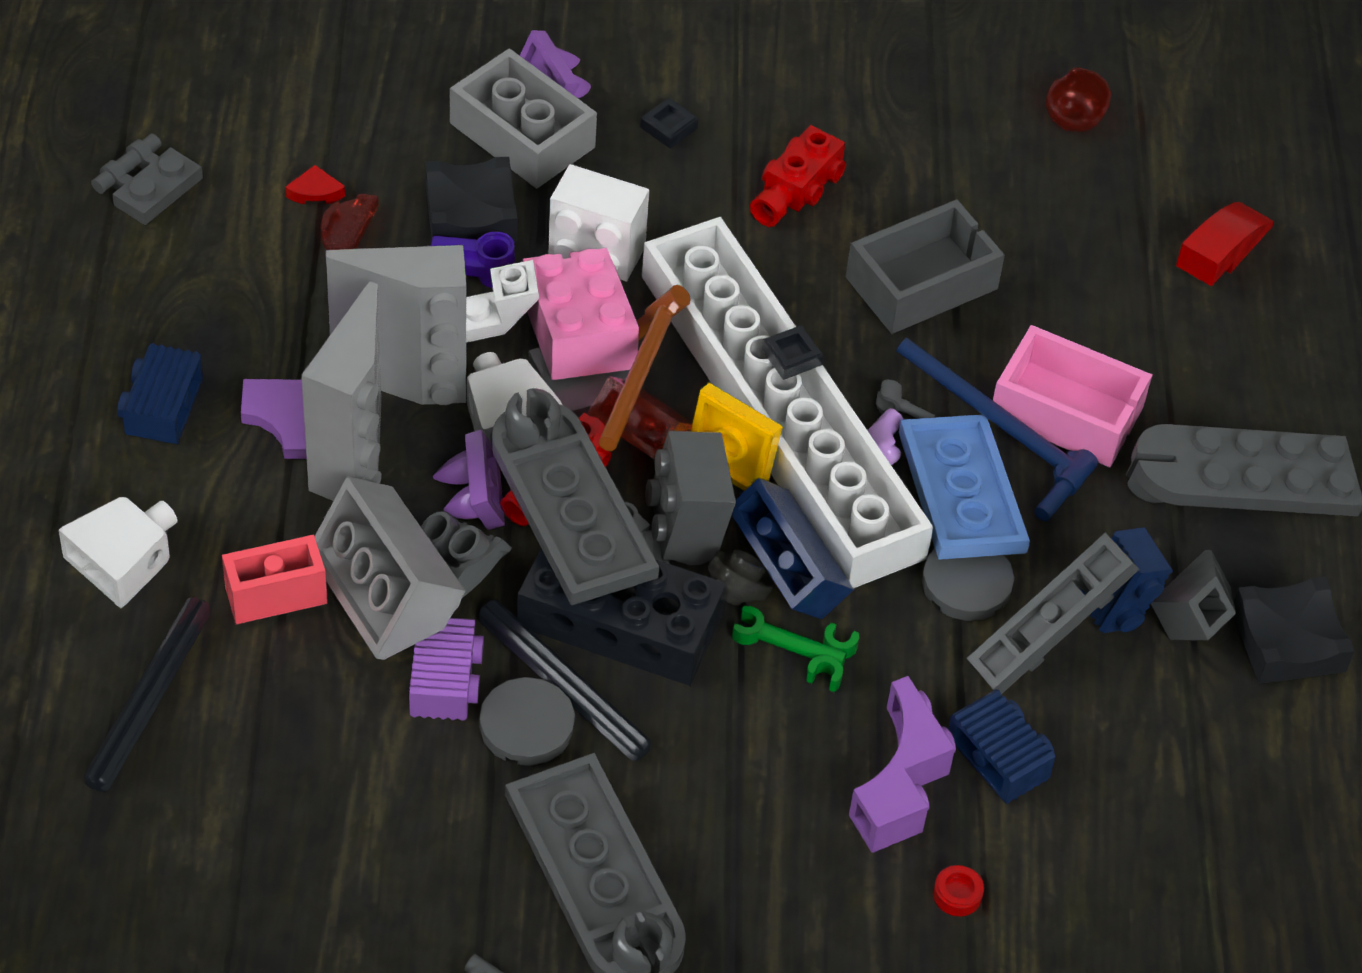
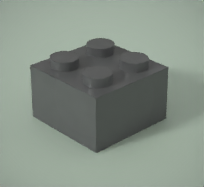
M668 431L663 449L656 451L655 475L653 479L647 480L645 499L647 506H653L652 537L654 541L660 542L662 560L716 561L736 504L723 437L720 432Z

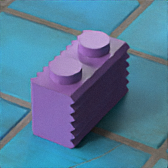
M450 618L444 630L415 644L409 691L410 715L412 717L421 716L426 718L429 716L433 719L439 717L443 720L446 718L451 720L458 718L463 721L467 719L468 704L478 703L480 675L472 674L473 664H482L484 636L475 635V619Z

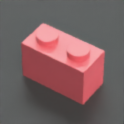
M314 534L222 555L225 589L236 624L327 604L326 571Z

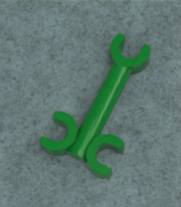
M744 606L741 614V621L751 624L752 627H743L735 624L732 633V639L742 645H751L761 640L812 659L807 669V682L812 684L817 674L822 672L828 673L832 677L829 691L832 692L839 689L842 682L845 660L851 658L856 653L859 643V633L856 631L852 633L851 638L846 642L835 640L837 624L830 623L826 627L823 644L765 623L762 612L752 606Z

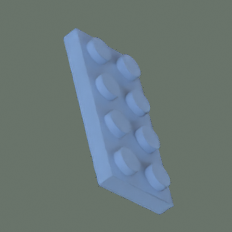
M983 415L900 420L898 433L923 512L933 526L931 537L938 559L1027 553L1030 540L988 419Z

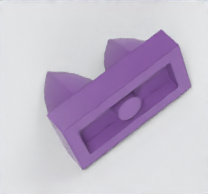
M531 31L520 56L578 99L585 96L589 92L591 85L579 76L574 75L571 69L579 64L580 59L568 51L555 47L546 31Z
M482 429L465 434L466 450L449 459L433 475L435 480L443 483L460 485L469 483V486L460 490L448 502L444 511L460 519L479 518L487 530L505 526L504 512L500 504L502 499L500 467L493 455L492 444Z

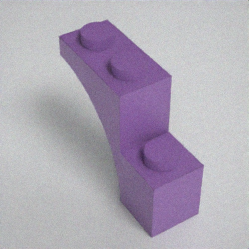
M909 676L891 683L887 703V711L893 720L897 733L898 749L882 772L866 784L853 790L849 816L872 853L923 832L927 811L929 810V801L922 785L949 775L953 755L956 751L955 741L951 732L946 727L940 726L932 714V706L927 695L922 690L918 691Z

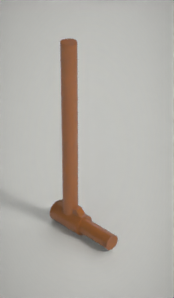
M680 285L671 287L645 309V314L636 320L639 326V340L643 337L644 339L600 437L599 445L604 450L613 451L616 449L671 319L690 304L689 293Z

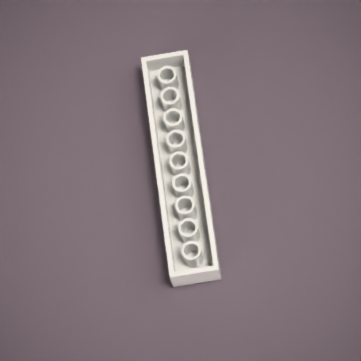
M718 217L644 242L642 278L655 298L658 299L674 285L684 287L690 295V304L675 315L671 322L710 382L783 426L771 475L779 486L789 489L852 587L861 586L925 561L928 556L933 531L932 524L823 365L783 380L762 351L763 339L796 326L723 219Z

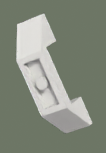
M533 260L491 268L494 292L466 297V342L505 335L536 303L540 297Z

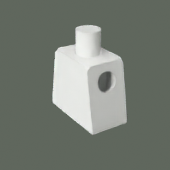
M487 352L475 359L473 367L476 372L471 373L467 377V405L474 430L482 429L491 444L493 426L499 416L505 412L508 401L515 393L519 392L522 398V415L526 417L528 389H543L562 405L555 393L525 359L520 358L502 364L496 353Z
M119 497L59 529L63 558L117 606L122 608L168 562L170 555L165 531L177 523V517L172 508L164 501H159L143 512L128 498Z

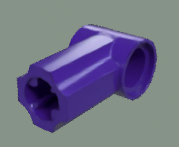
M489 232L478 240L437 235L433 236L431 246L463 245L465 275L478 277L480 282L489 288H493L491 268L515 264L514 241L503 232Z

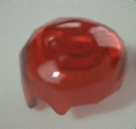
M1080 67L1072 68L1067 75L1060 79H1055L1045 98V107L1052 121L1065 131L1086 132L1098 125L1104 118L1110 106L1112 93L1107 81L1095 71Z

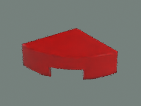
M314 165L285 187V193L288 199L300 204H306V201L324 200L326 204L345 197V186Z

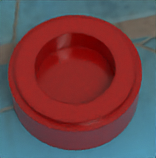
M962 865L949 866L943 869L936 878L933 890L935 903L943 912L958 917L970 915L981 904L984 894V883L980 875L969 867Z

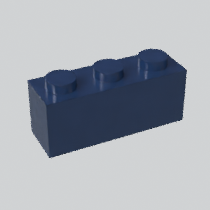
M758 478L736 499L732 512L734 520L792 610L823 619L854 590L789 489Z

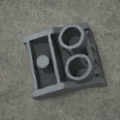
M445 511L430 515L421 526L465 589L462 598L474 589L497 562L512 549L503 539L493 535L487 536L480 529L465 522L462 524Z

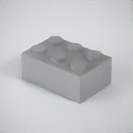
M510 48L450 88V124L494 157H509L511 170L536 189L567 168L569 164H573L595 148L597 112Z

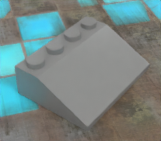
M463 245L326 250L330 335L368 282L371 281L378 284L381 391L422 405L466 403V275Z
M369 281L301 375L308 487L310 492L332 501L336 498L347 476L379 484L381 481V472L379 471L381 374L378 284Z

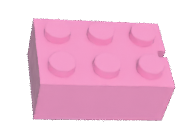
M586 249L579 252H571L567 259H563L561 254H545L539 257L523 258V262L533 260L540 298L527 313L551 380L630 370L638 353L639 326L608 249Z
M1031 325L997 381L993 401L1047 441L1070 451L1088 450L1095 455L1098 463L1111 468L1126 440L1127 434L1129 435L1144 407L1152 374Z

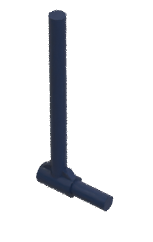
M907 337L897 348L896 352L1055 468L1053 471L1055 485L1034 510L1035 515L1040 520L1049 521L1067 497L1073 496L1098 466L1097 458L1088 450L1069 451L1067 454L1062 452Z

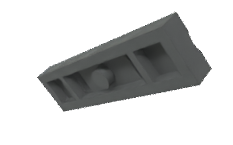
M1105 532L968 656L967 659L992 689L1000 690L1002 694L1028 670L1031 672L1035 670L1045 660L1043 656L1096 608L1102 609L1114 598L1112 594L1140 569ZM1076 585H1078L1086 593V595H1084V593Z

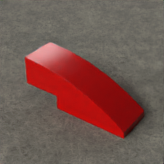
M1241 202L1232 203L1209 217L1182 243L1176 267L1212 287L1225 271L1231 273L1273 227L1274 221Z

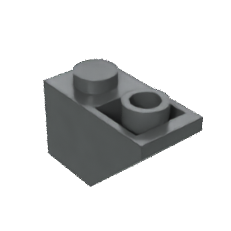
M1204 550L1151 603L1170 640H1209L1236 614L1231 587L1212 550Z

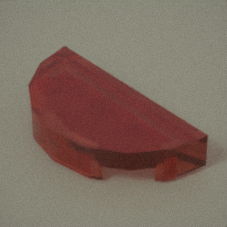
M359 194L355 200L345 201L340 205L339 201L333 203L323 214L320 226L324 248L326 250L356 249L379 206L378 196Z

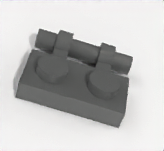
M153 133L143 140L136 139L126 148V154L117 161L110 160L102 166L100 174L91 181L95 191L103 194L110 187L117 190L113 193L114 206L144 225L148 224L203 178L200 165L171 147L160 156L156 155L154 152L162 144L160 139ZM136 166L143 169L134 177L128 175Z

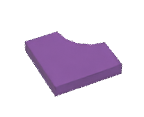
M243 379L242 423L259 426L272 433L282 445L284 459H307L302 380Z

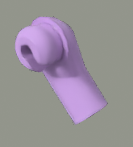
M890 408L867 431L889 463L893 465L901 457V451L894 445L896 441L893 435L899 429L900 420H903V417L899 412Z

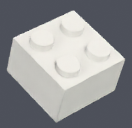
M569 164L550 198L548 254H561L563 259H567L571 252L607 248L619 279L627 282L644 251L649 189Z

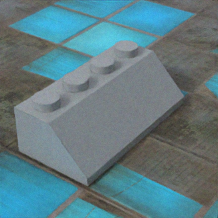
M350 476L346 477L320 525L315 539L326 571V582L377 659L385 660L444 630L453 612L459 607L465 589L392 486Z

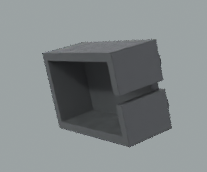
M956 199L850 244L846 278L889 332L894 334L997 290L1005 255L984 230L977 232L978 223Z

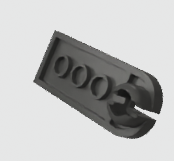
M531 388L527 390L526 417L522 415V398L519 392L515 393L508 401L505 412L499 416L493 426V455L571 606L657 579L659 565L576 414L559 404L547 391Z
M1159 424L1146 429L1140 435L1132 451V463L1126 472V476L1130 477L1127 484L1131 492L1139 499L1149 503L1165 502L1181 506L1359 516L1362 511V494L1346 436Z
M595 753L506 784L505 796L594 973H650L652 969L653 973H674L684 955L686 940L684 925ZM640 946L642 952L635 949V947Z

